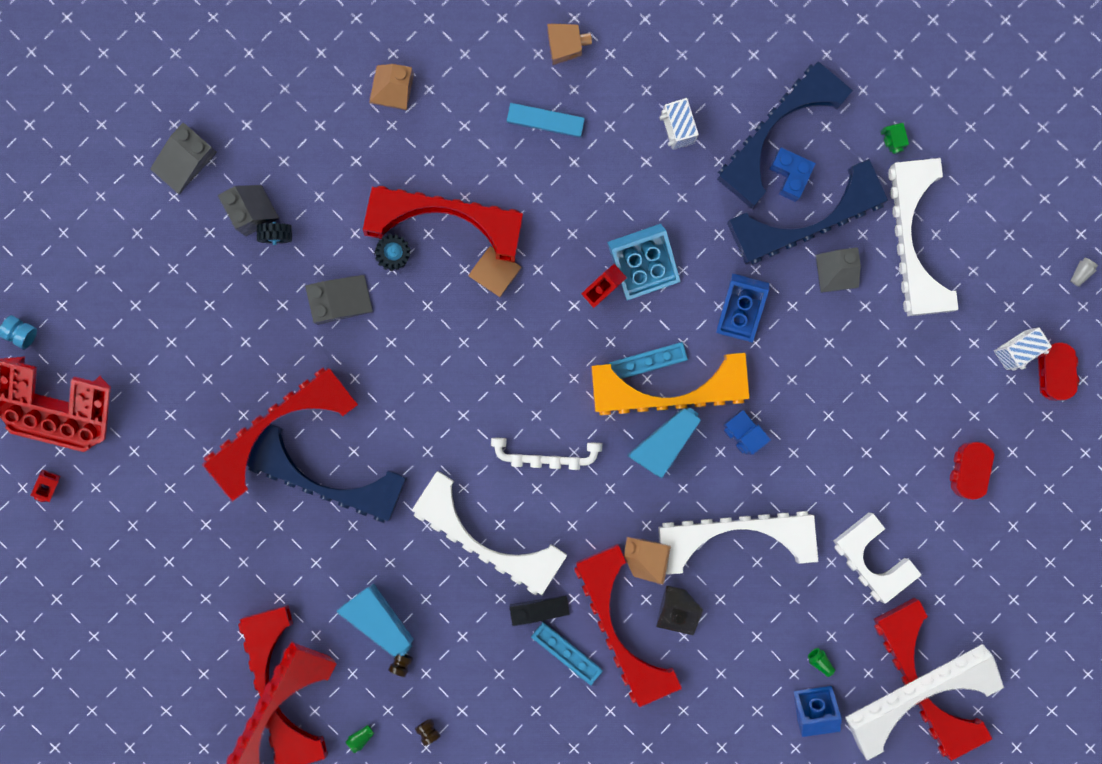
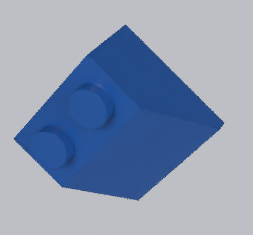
M832 686L794 691L797 721L802 737L841 731L842 718Z

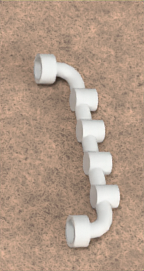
M491 438V446L495 447V453L502 461L511 462L513 467H522L523 463H530V467L542 468V464H550L549 468L561 469V465H569L568 469L580 470V466L592 464L597 459L598 452H602V443L589 442L587 443V451H590V455L587 458L505 454L502 447H506L507 439Z

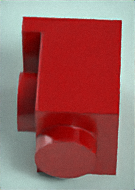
M41 470L30 496H33L35 500L40 502H50L60 476ZM42 484L49 486V488H44Z

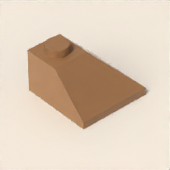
M397 64L377 65L369 103L407 110L414 77L412 67Z
M627 537L624 558L634 577L664 585L671 546L645 539Z

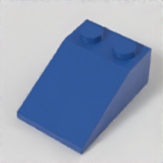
M732 273L716 333L753 343L769 292V283Z

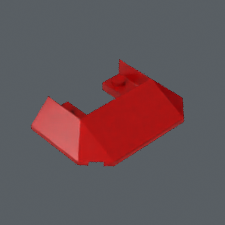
M25 356L0 359V418L6 424L5 428L10 434L81 452L89 450L92 446L106 439L111 387L101 376H98L94 381L73 377L71 379L70 400L67 402L35 394L37 367L25 364Z

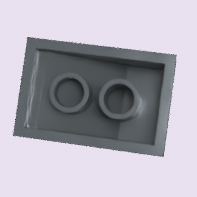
M182 123L169 137L150 169L174 191L180 194L217 152L185 123Z
M365 275L305 285L313 323L316 325L373 312Z

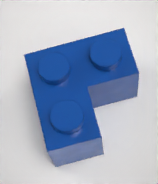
M780 148L769 168L786 177L779 195L796 202L801 197L816 163Z
M740 410L723 424L725 427L724 432L730 439L734 438L736 440V447L742 454L753 455L770 441V438L759 425H755L744 410Z

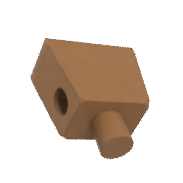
M547 24L552 65L582 56V46L592 45L591 33L580 34L577 24Z

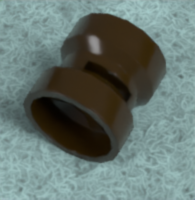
M397 654L393 657L394 662L390 664L388 671L397 676L406 677L408 665H411L413 658L407 654L402 656Z
M428 719L415 727V731L421 736V742L424 746L431 744L441 737L439 731L435 730L432 719Z

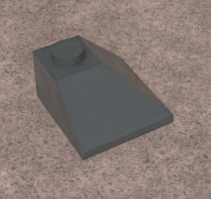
M858 247L815 255L820 293L859 288L861 264Z

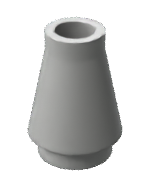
M1088 258L1080 260L1070 282L1080 287L1097 271L1098 265Z

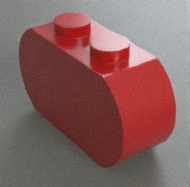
M1066 343L1051 344L1052 347L1048 349V354L1042 353L1038 356L1040 393L1048 400H1067L1073 397L1078 390L1079 376L1076 370L1078 357L1070 345Z
M968 442L958 448V452L954 455L955 467L950 474L951 488L957 496L975 500L982 498L987 493L994 460V452L988 445L981 442Z

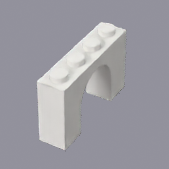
M868 513L833 540L836 544L834 548L841 556L844 555L848 561L846 563L850 569L858 572L860 582L865 587L869 586L872 590L870 592L872 597L877 602L880 601L886 604L919 578L921 573L906 558L902 559L885 573L874 574L867 569L863 560L864 549L873 538L885 530L873 513Z

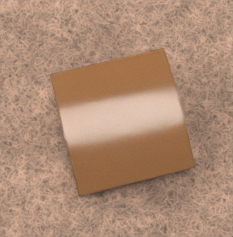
M490 246L468 277L500 298L522 267L515 262L496 259V252Z

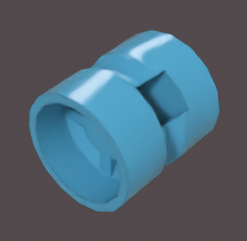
M13 315L8 316L0 326V337L6 341H13L15 346L23 350L33 343L37 335V328L28 323L23 324L19 318Z

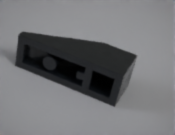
M567 595L514 603L509 606L512 626L570 615Z

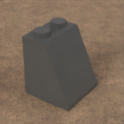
M262 185L234 186L218 194L235 229L244 236L256 232L257 225L269 224L279 219Z

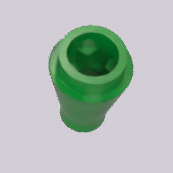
M816 648L809 653L807 657L809 664L825 674L826 677L834 674L835 668L832 666L824 650Z
M366 725L364 728L348 736L345 743L353 753L360 752L375 733Z

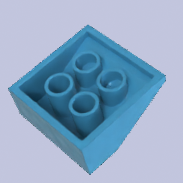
M662 224L607 242L613 263L627 277L621 283L626 300L681 282L667 231Z

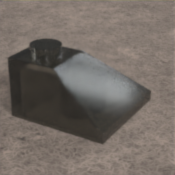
M666 586L656 627L694 635L703 609L686 590Z

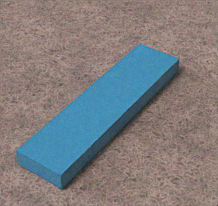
M510 103L507 123L581 138L585 118Z
M683 342L609 362V364H611V369L620 379L687 361L688 359Z
M542 622L532 634V639L590 686L603 672V669L545 622Z

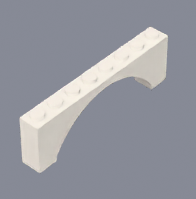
M941 158L894 163L890 166L888 176L892 180L891 198L894 199L895 204L893 206V216L897 221L895 235L899 239L897 253L901 256L899 271L900 274H903L901 289L905 293L906 300L903 303L904 311L907 312V316L958 310L956 291H950L943 287L926 272L916 256L911 238L912 218L919 199L930 184L943 177Z
M437 471L413 507L414 516L421 521H429L431 523L430 527L438 532L442 530L447 533L446 537L456 543L458 540L468 552L472 553L475 551L479 554L478 558L485 563L492 562L496 565L495 569L502 574L507 572L512 575L511 579L519 585L524 583L528 586L527 590L534 595L538 593L542 595L567 557V554L552 544L541 551L521 555L499 553L481 545L466 531L457 515L452 496V484L454 481Z
M799 511L794 516H789V513H778V517H770V514L758 515V519H751V516H740L739 520L732 521L731 517L720 518V522L704 519L698 524H693V521H682V525H674V522L662 523L663 526L658 527L659 543L671 546L666 574L683 573V567L687 560L704 542L720 533L737 529L755 530L772 536L795 556V562L797 563L818 562L814 515L808 514V511Z
M982 644L845 718L858 748L866 760H869L884 752V744L895 724L910 708L923 699L951 689H972L989 696L1004 688L993 655Z

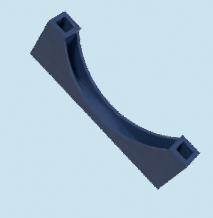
M819 61L814 66L812 64L809 65L804 71L806 76L802 80L798 78L792 85L794 90L790 94L786 92L779 102L782 104L778 108H772L767 114L769 119L765 123L763 121L760 122L755 128L757 133L753 137L749 135L743 142L745 147L741 151L737 149L730 159L733 161L728 166L724 164L718 171L720 176L717 180L751 209L767 192L763 188L761 181L760 156L769 130L780 119L802 108L832 106L838 109L853 91Z
M870 159L848 169V183L839 204L828 217L814 225L799 229L775 228L749 217L747 212L730 219L727 224L745 264L750 262L752 265L762 261L761 257L768 255L772 257L780 253L779 249L786 247L788 250L797 246V241L802 239L804 242L815 238L813 234L818 232L821 235L831 231V227L838 224V227L849 223L848 219L854 216L856 219L867 215L866 211L870 209L874 212L883 208V204L888 199Z
M269 424L255 440L246 464L249 467V471L257 474L260 471L267 474V478L275 481L278 478L285 481V485L293 488L297 485L303 488V492L311 495L315 492L320 494V498L331 502L333 499L339 502V506L349 509V506L353 507L357 513L367 516V513L374 516V520L384 523L385 520H391L407 477L389 470L384 477L360 488H330L311 480L294 464L283 442L281 434L283 428Z

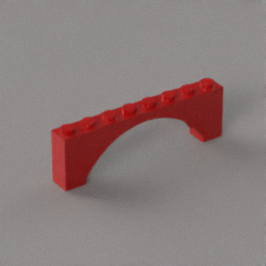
M384 186L371 188L363 225L364 236L382 239L384 234L391 228L408 218L426 213H445L462 218L479 229L494 248L496 259L515 262L523 221V213H520L518 210L509 209L507 211L497 206L485 207L475 202L468 204L458 199H453L452 201L445 200L441 196L428 197L423 193L417 192L412 194L402 189H397L396 191L389 190Z
M322 367L314 373L315 378L311 381L306 379L299 385L300 389L295 393L291 391L283 397L285 401L279 405L277 403L273 404L267 409L268 414L264 417L261 415L256 417L252 421L253 425L248 429L243 427L236 433L237 437L232 441L226 440L220 445L221 449L218 452L214 453L212 451L203 458L205 460L203 462L204 468L232 502L248 490V486L245 484V472L250 450L259 434L271 422L287 413L302 409L331 410L338 412L343 417L358 405L330 368L324 369Z
M616 544L576 562L577 567L574 570L578 579L582 578L585 583L582 588L586 597L590 595L593 603H590L594 615L598 613L600 617L598 625L602 632L606 631L608 638L605 641L609 650L614 649L616 656L613 659L617 668L621 667L624 672L621 675L625 686L629 685L632 690L629 693L633 704L637 703L640 708L682 688L673 668L664 669L640 660L624 647L614 632L609 609L610 594L617 573L621 566L626 564L621 549Z
M912 598L874 618L876 623L874 628L879 636L882 635L885 642H883V645L888 653L891 652L895 668L901 671L903 675L901 680L904 685L918 679L915 671L914 649L919 629L924 619L928 618L922 604L916 598ZM928 697L917 703L921 709L919 712L924 722H928L930 729H928L930 735L934 740L937 739L939 743L937 748L940 754L951 761L992 740L984 722L978 718L970 720L948 714L933 704Z
M289 605L240 619L239 631L241 634H244V649L246 653H249V668L251 672H254V687L256 691H259V700H261L265 692L266 685L270 683V660L275 645L283 631L293 624ZM279 706L277 707L265 726L266 729H269L270 733L269 744L275 751L274 763L309 764L325 759L328 756L324 736L318 737L299 728L284 715Z
M294 642L290 643L289 647L284 651L283 659L275 668L270 683L266 685L261 700L257 702L252 717L248 719L243 734L238 738L234 751L228 756L227 764H260V740L269 718L277 707L296 691L314 682L328 681L337 665L331 656Z

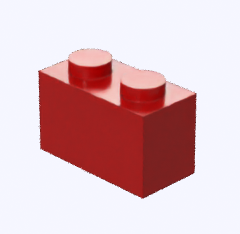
M613 264L581 294L595 308L627 277Z

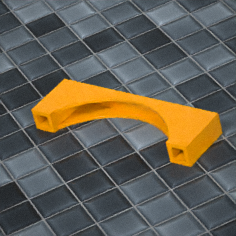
M746 353L724 355V361L719 369L705 384L688 394L672 398L653 397L633 389L611 369V364L591 366L595 412H599V415H610L613 410H618V414L630 413V409L646 412L649 411V407H656L657 410H668V406L675 405L676 409L687 408V404H695V407H705L707 402H714V406L725 405V401L733 400V404L744 403V399H749Z

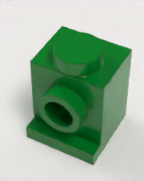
M904 122L884 127L880 131L881 135L885 134V146L893 154L903 152L904 148L909 145Z

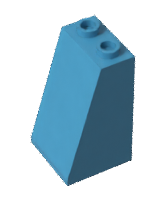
M691 408L681 409L630 451L627 456L662 478L701 419L697 417L699 414Z
M374 583L337 610L339 615L394 657L397 654H400V656L404 655L412 647L411 643L414 638Z

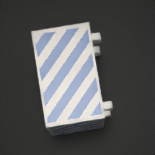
M685 98L665 104L662 116L659 118L664 121L670 140L668 146H672V150L694 144L699 134L688 99Z
M1038 327L1023 331L995 349L994 352L1006 370L1012 369L1015 371L1017 368L1021 370L1026 368L1025 364L1040 354H1048V349L1052 346Z

